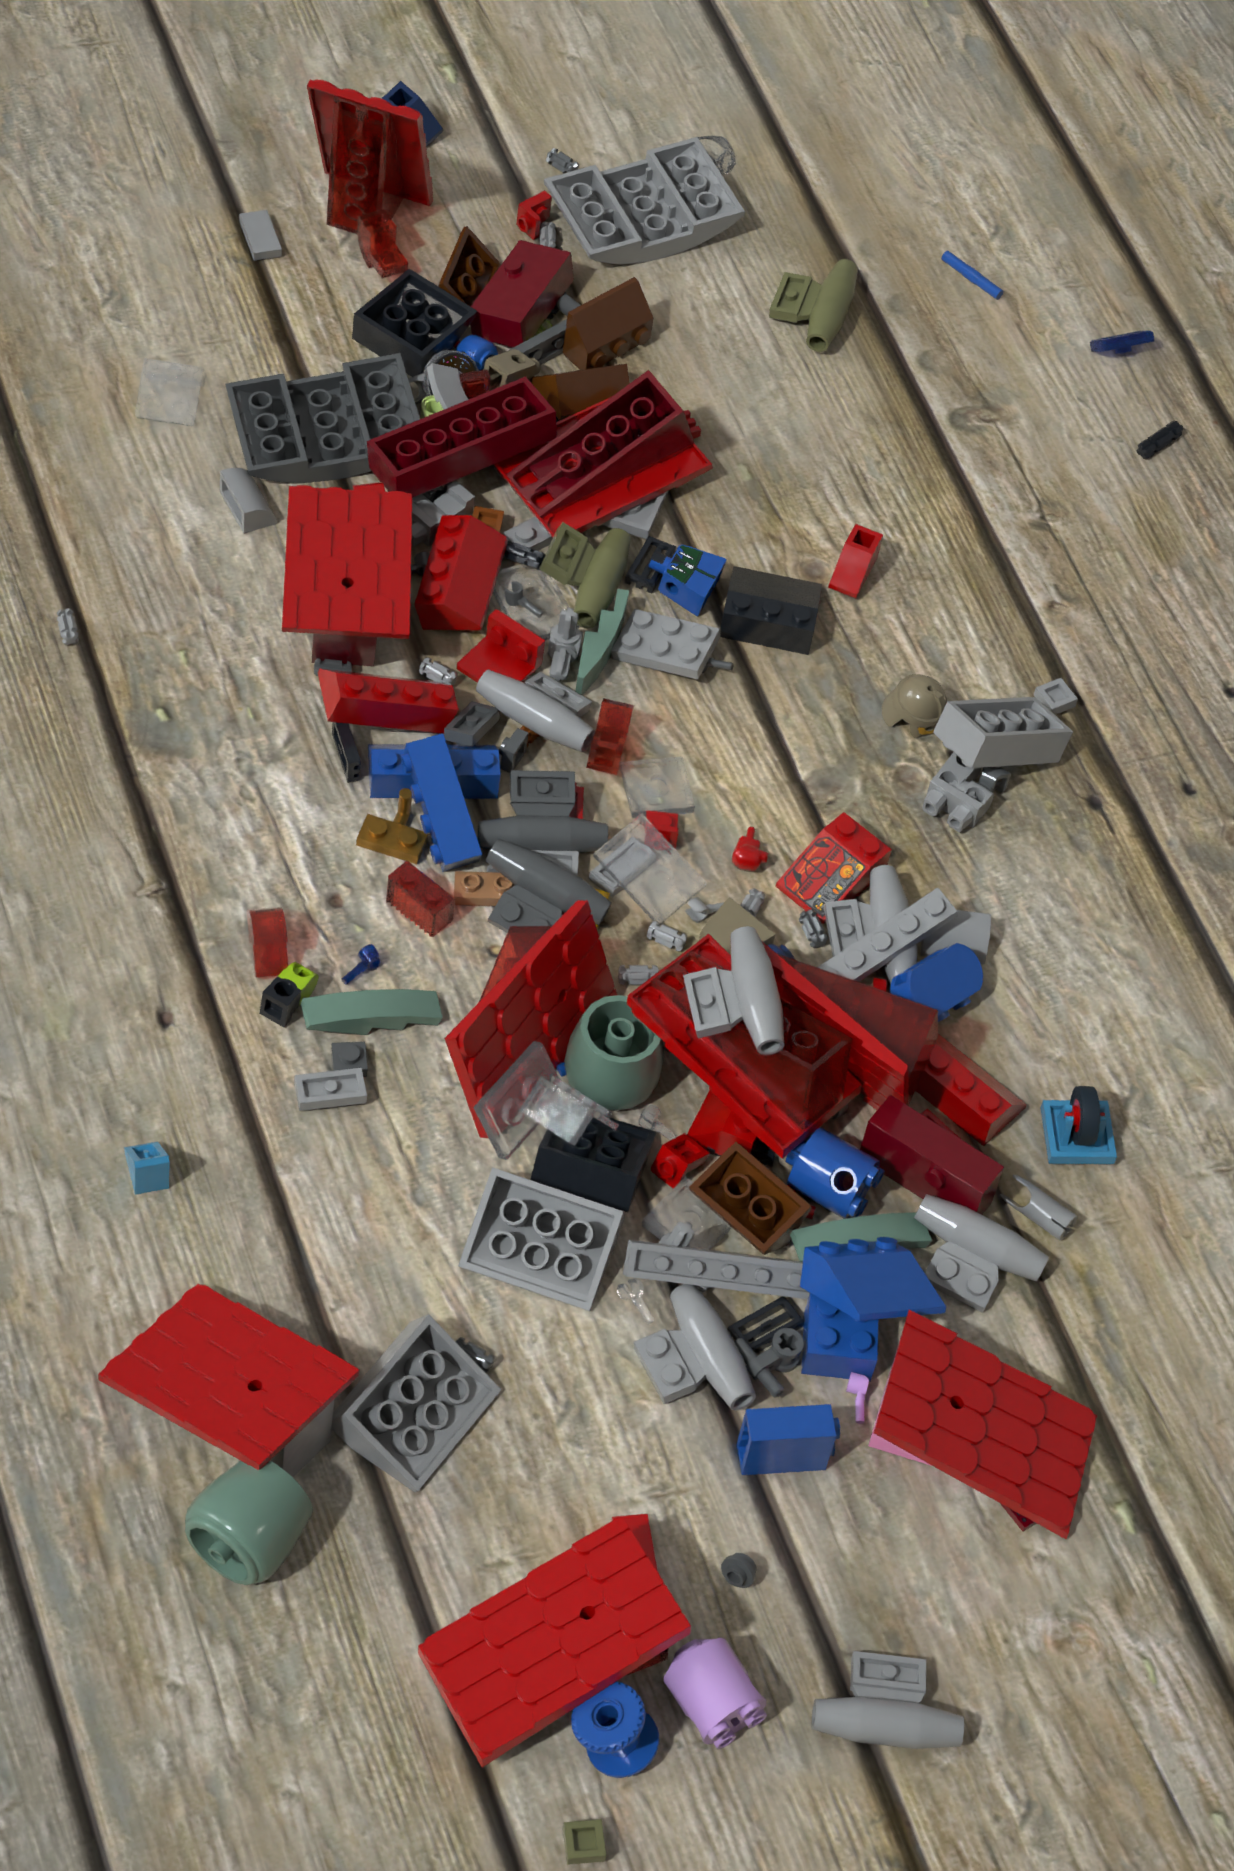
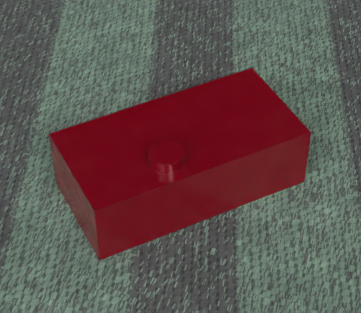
M519 240L471 305L473 309L477 310V316L470 324L471 334L478 335L490 342L515 347L532 338L553 310L558 299L563 296L574 280L571 252Z
M892 1095L888 1096L868 1121L860 1150L880 1160L879 1168L885 1170V1176L921 1199H924L926 1194L966 1206L981 1215L991 1205L1004 1166Z

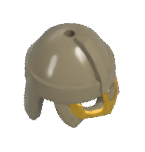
M912 674L902 679L884 699L882 716L889 727H892L901 719L909 723L910 733L914 738L932 734L947 703V697L940 683L934 678L921 674Z

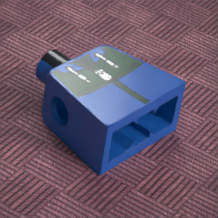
M683 544L679 545L672 558L656 551L648 567L663 574L658 587L660 593L692 614L699 616L720 579L727 559Z

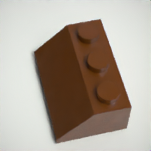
M635 277L568 312L563 355L578 369L602 367L605 363L616 357L623 356L634 347L645 344L651 338L654 318L639 281Z

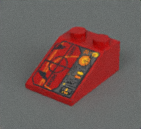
M843 812L822 829L776 882L775 887L805 911L810 909L816 911L817 914L815 916L819 917L821 924H825V902L855 899L870 886V871L875 867L888 865L892 849Z

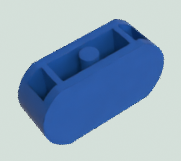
M956 943L937 950L893 977L890 994L894 1008L908 1022L918 1024L931 1020L932 1024H935L950 1016L948 1012L950 1008L957 1010L971 1002L969 996L979 991L982 987V966L976 954L963 944Z

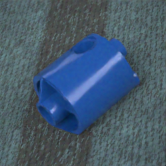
M821 1127L811 1135L807 1143L803 1141L794 1150L792 1149L785 1161L793 1166L787 1185L843 1219L862 1215L868 1204V1200L865 1199L870 1187L876 1188L885 1172V1170L879 1168L880 1160ZM851 1173L854 1183L846 1191L843 1187V1180L846 1175Z

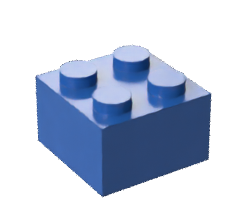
M809 1293L803 1319L804 1347L802 1350L801 1374L849 1379L851 1372L865 1375L871 1382L878 1358L879 1319L858 1321Z

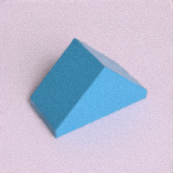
M158 1141L124 1147L135 1195L169 1189V1155Z

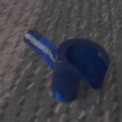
M369 944L359 951L358 956L361 962L341 978L345 985L366 969L373 971L379 967V953L374 945Z

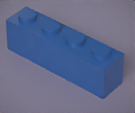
M441 733L406 743L405 754L401 755V761L405 773H411L414 784L410 785L415 804L421 803L424 815L420 816L424 833L431 834L434 845L430 846V852L434 864H440L442 872L479 862L482 852L444 734Z

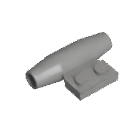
M486 670L480 677L476 691L507 717L547 740L580 752H584L591 744L595 730L580 718L589 711L592 704L591 700L542 672L537 673L525 683L491 670Z
M881 865L870 871V905L859 902L857 899L825 902L824 913L833 957L909 907L908 899L893 866ZM917 944L900 953L884 965L890 984L893 977L917 963Z
M749 926L740 927L730 935L731 971L713 967L683 975L696 1034L699 1039L731 1031L732 1027L744 1020L757 1051L763 1055L775 1054L784 1047L783 1008L772 963L757 930Z
M925 1195L914 1219L946 1242L937 1248L925 1271L933 1287L980 1312L984 1311L999 1281L998 1269L1037 1281L1049 1259L1046 1254L1013 1230L966 1206L932 1195Z
M682 1284L671 1292L670 1299L680 1330L663 1329L634 1341V1350L663 1404L696 1391V1388L706 1378L731 1410L736 1411L746 1408L755 1400L756 1395L744 1359L719 1313L695 1285Z
M853 1651L851 1657L850 1691L853 1692L855 1697L814 1700L811 1721L812 1729L850 1741L911 1749L961 1747L963 1742V1716L920 1704L926 1693V1659Z

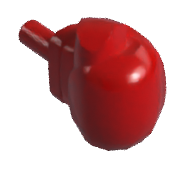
M748 827L746 836L739 838L732 855L734 866L747 872H755L761 864L767 863L769 854L760 850V841L754 839V827Z

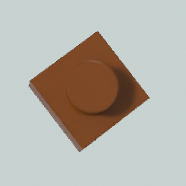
M474 506L472 516L501 533L504 511Z

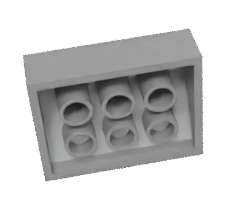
M492 1167L458 1267L590 1311L613 1254L626 1215L624 1211Z
M428 1314L411 1321L336 1408L333 1412L332 1430L351 1449L413 1492H417L498 1395L501 1388Z

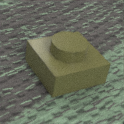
M602 1819L563 1823L562 1830L567 1865L605 1862L606 1849Z

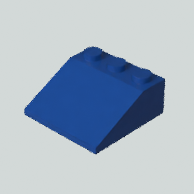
M878 1237L874 1242L850 1239L848 1244L823 1241L819 1243V1246L805 1247L800 1287L858 1321L907 1317L909 1310L919 1315L946 1312V1305L911 1251L898 1245L896 1239Z

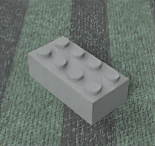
M1023 697L947 701L933 733L943 741L942 743L947 749L952 750L962 759V763L965 766L978 769L982 767L999 768L1001 766L1059 763L1073 731L1037 698Z

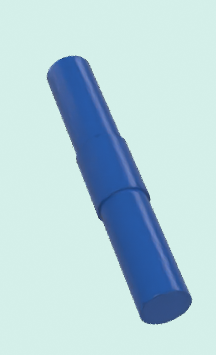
M948 250L942 255L941 260L962 274L970 282L980 287L996 300L1001 298L1004 291Z

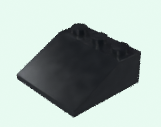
M409 268L354 313L352 339L380 357L400 353L406 373L414 377L427 372V367L430 364H435L440 358L451 351L477 316V310Z
M733 566L721 622L720 637L809 655L822 584Z
M560 1103L538 1147L530 1180L629 1212L657 1132Z

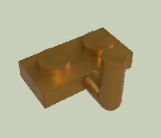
M403 788L400 790L398 812L393 822L367 814L357 836L356 846L418 864L428 841V834H425L424 831L405 826L411 812L412 793L410 789Z

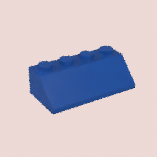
M368 744L370 798H399L401 789L408 788L411 790L410 785L414 784L411 773H405L401 761V755L405 754L406 744ZM447 745L464 799H498L501 777L498 748L495 745H474L473 747Z

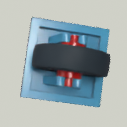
M1076 1086L1072 1091L1070 1100L1042 1101L1040 1109L1049 1164L1115 1163L1117 1154L1108 1101H1099L1095 1087Z

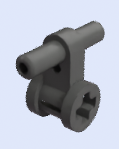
M791 1328L778 1330L773 1336L772 1346L758 1356L743 1338L735 1340L734 1342L744 1362L747 1364L746 1368L754 1380L759 1379L773 1397H779L784 1392V1387L771 1371L776 1370L786 1373L797 1367L804 1347V1340L801 1334Z

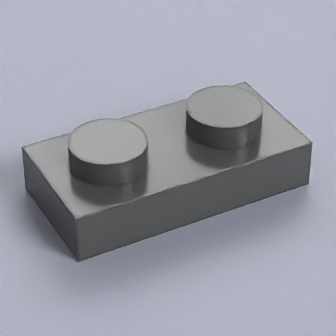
M471 701L444 728L445 740L455 742L459 746L473 747L500 720V711L496 707Z

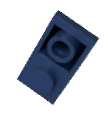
M402 81L381 98L390 102L393 106L410 107L422 114L423 129L426 134V147L444 131L422 99Z

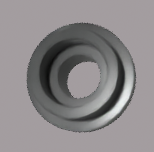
M735 1553L724 1559L721 1564V1571L729 1584L739 1588H747L755 1581L757 1567L748 1555Z

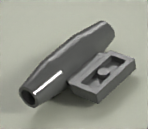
M511 770L510 804L516 816L478 821L477 839L480 848L491 849L498 839L528 850L579 851V853L605 850L608 846V825L606 823L569 817L575 805L574 771Z
M498 839L486 858L488 864L515 885L509 890L504 891L490 914L488 922L531 947L560 919L562 912L565 913L577 900H588L591 909L590 914L593 915L596 925L602 923L611 907L612 902L581 877L534 851Z

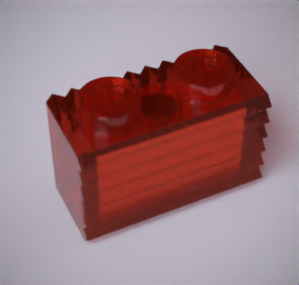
M405 861L388 875L386 902L391 903V906H395V910H400V914H405V918H410L414 925H419V929H424V933H429V937H434L452 922L456 898L409 861Z

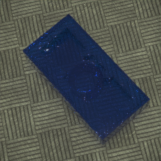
M1151 330L1135 331L1091 340V352H1104L1114 349L1115 354L1131 352L1134 345L1154 342V333Z

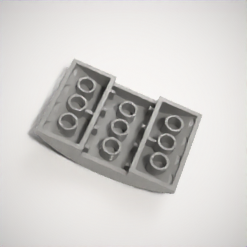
M698 137L647 150L646 159L619 167L599 171L597 166L593 165L544 179L545 186L589 259L598 262L632 264L672 256L713 238L745 215L743 207Z

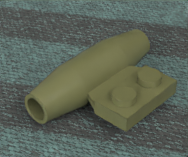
M848 259L839 260L822 285L814 281L812 277L784 272L769 309V318L794 323L809 319L806 339L808 347L816 352L827 350L841 330L854 298L858 272L856 264Z
M562 522L551 541L540 570L563 585L579 586L574 612L578 613L577 625L580 627L593 628L600 620L601 609L607 610L614 599L627 567L631 543L630 535L623 529H611L595 550L588 542L586 536Z

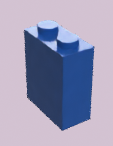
M831 1404L746 1409L737 1440L741 1474L756 1475L826 1470L830 1456L835 1454V1439L840 1438V1422L838 1417L833 1418Z

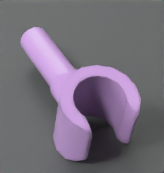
M851 1372L846 1392L856 1394V1423L862 1424L864 1423V1401L869 1379L865 1375Z

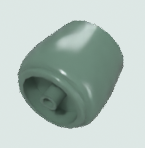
M627 996L603 997L588 1007L570 1036L564 1060L568 1083L582 1100L596 1108L611 1111L631 1109L646 1101L659 1084L664 1061L663 1040L634 1016L632 1009L627 1005Z
M239 1461L211 1482L193 1500L187 1509L185 1517V1533L196 1553L223 1577L238 1584H257L269 1579L288 1558L312 1516L313 1506L301 1485L274 1462L269 1461L262 1469L257 1470Z

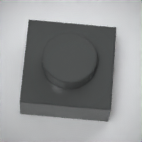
M517 728L510 738L506 737L503 740L499 749V754L502 755L500 769L510 773L511 770L516 768L526 753L528 732Z
M365 1041L331 1043L333 1071L362 1068L363 1077H367L368 1066Z

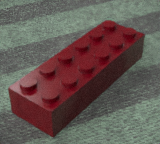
M525 376L368 440L369 468L379 481L383 482L388 492L402 491L412 494L413 498L555 439L557 437L556 411Z

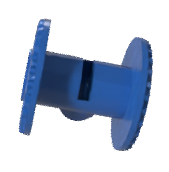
M616 1681L572 1711L571 1725L573 1733L579 1743L587 1749L590 1761L601 1773L614 1778L631 1777L644 1770L655 1758L660 1741L658 1727L652 1717L645 1712L644 1703L639 1694L629 1685Z

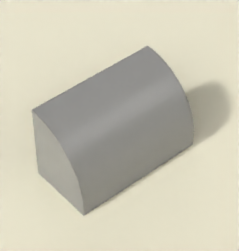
M228 468L220 471V493L243 533L277 524L273 511L254 478L248 475L247 470L243 468Z
M957 910L958 917L921 940V956L927 957L937 950L959 943L970 948L976 954L980 963L985 964L990 939L991 914Z

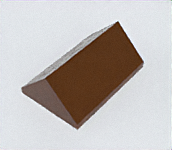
M468 226L464 227L460 233L438 287L471 307L499 269L501 263Z
M627 364L532 377L530 381L556 411V417L559 421L612 397L630 384Z
M737 1142L728 1148L689 1186V1191L763 1255L787 1246L791 1241L790 1233L792 1230L799 1229L811 1210L810 1204Z

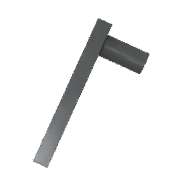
M567 294L561 296L556 304L557 309L566 316H568L569 311L581 306ZM567 319L512 349L519 350L528 358H535L540 365L563 353Z

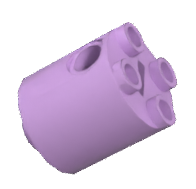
M695 1639L676 1651L669 1670L664 1676V1683L685 1715L694 1722L705 1744L714 1743L717 1749H722L735 1740L736 1736L734 1733L746 1725L748 1728L755 1727L767 1717L763 1710L767 1700L753 1686L747 1670L726 1639Z

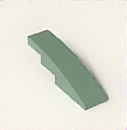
M617 589L614 611L601 609L598 632L585 631L575 692L582 696L599 677L612 655L611 650L621 634L629 590Z
M411 989L362 990L307 997L301 1000L307 1030L367 1035L372 1028L403 1030L407 1023L438 1026L443 1019L436 991Z
M917 1212L858 1216L792 1230L790 1233L800 1262H803L805 1247L819 1246V1243L823 1241L848 1244L850 1239L874 1242L878 1237H890L896 1239L897 1244L904 1248H926L932 1242L928 1229L914 1219Z

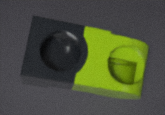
M297 962L291 963L263 991L259 1014L285 1028L291 1021L294 1011L300 1006L301 1000L310 997L314 991L319 975Z

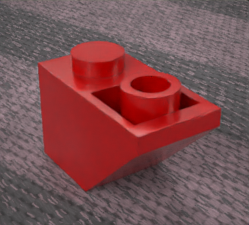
M855 524L843 546L828 588L857 598L878 559L883 534Z

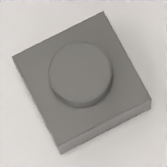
M1062 678L1038 686L1034 692V697L1054 715L1076 707L1078 700Z

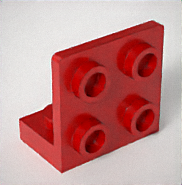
M495 609L488 616L486 636L457 662L456 669L477 683L486 670H491L524 682L542 665L545 640L498 609Z

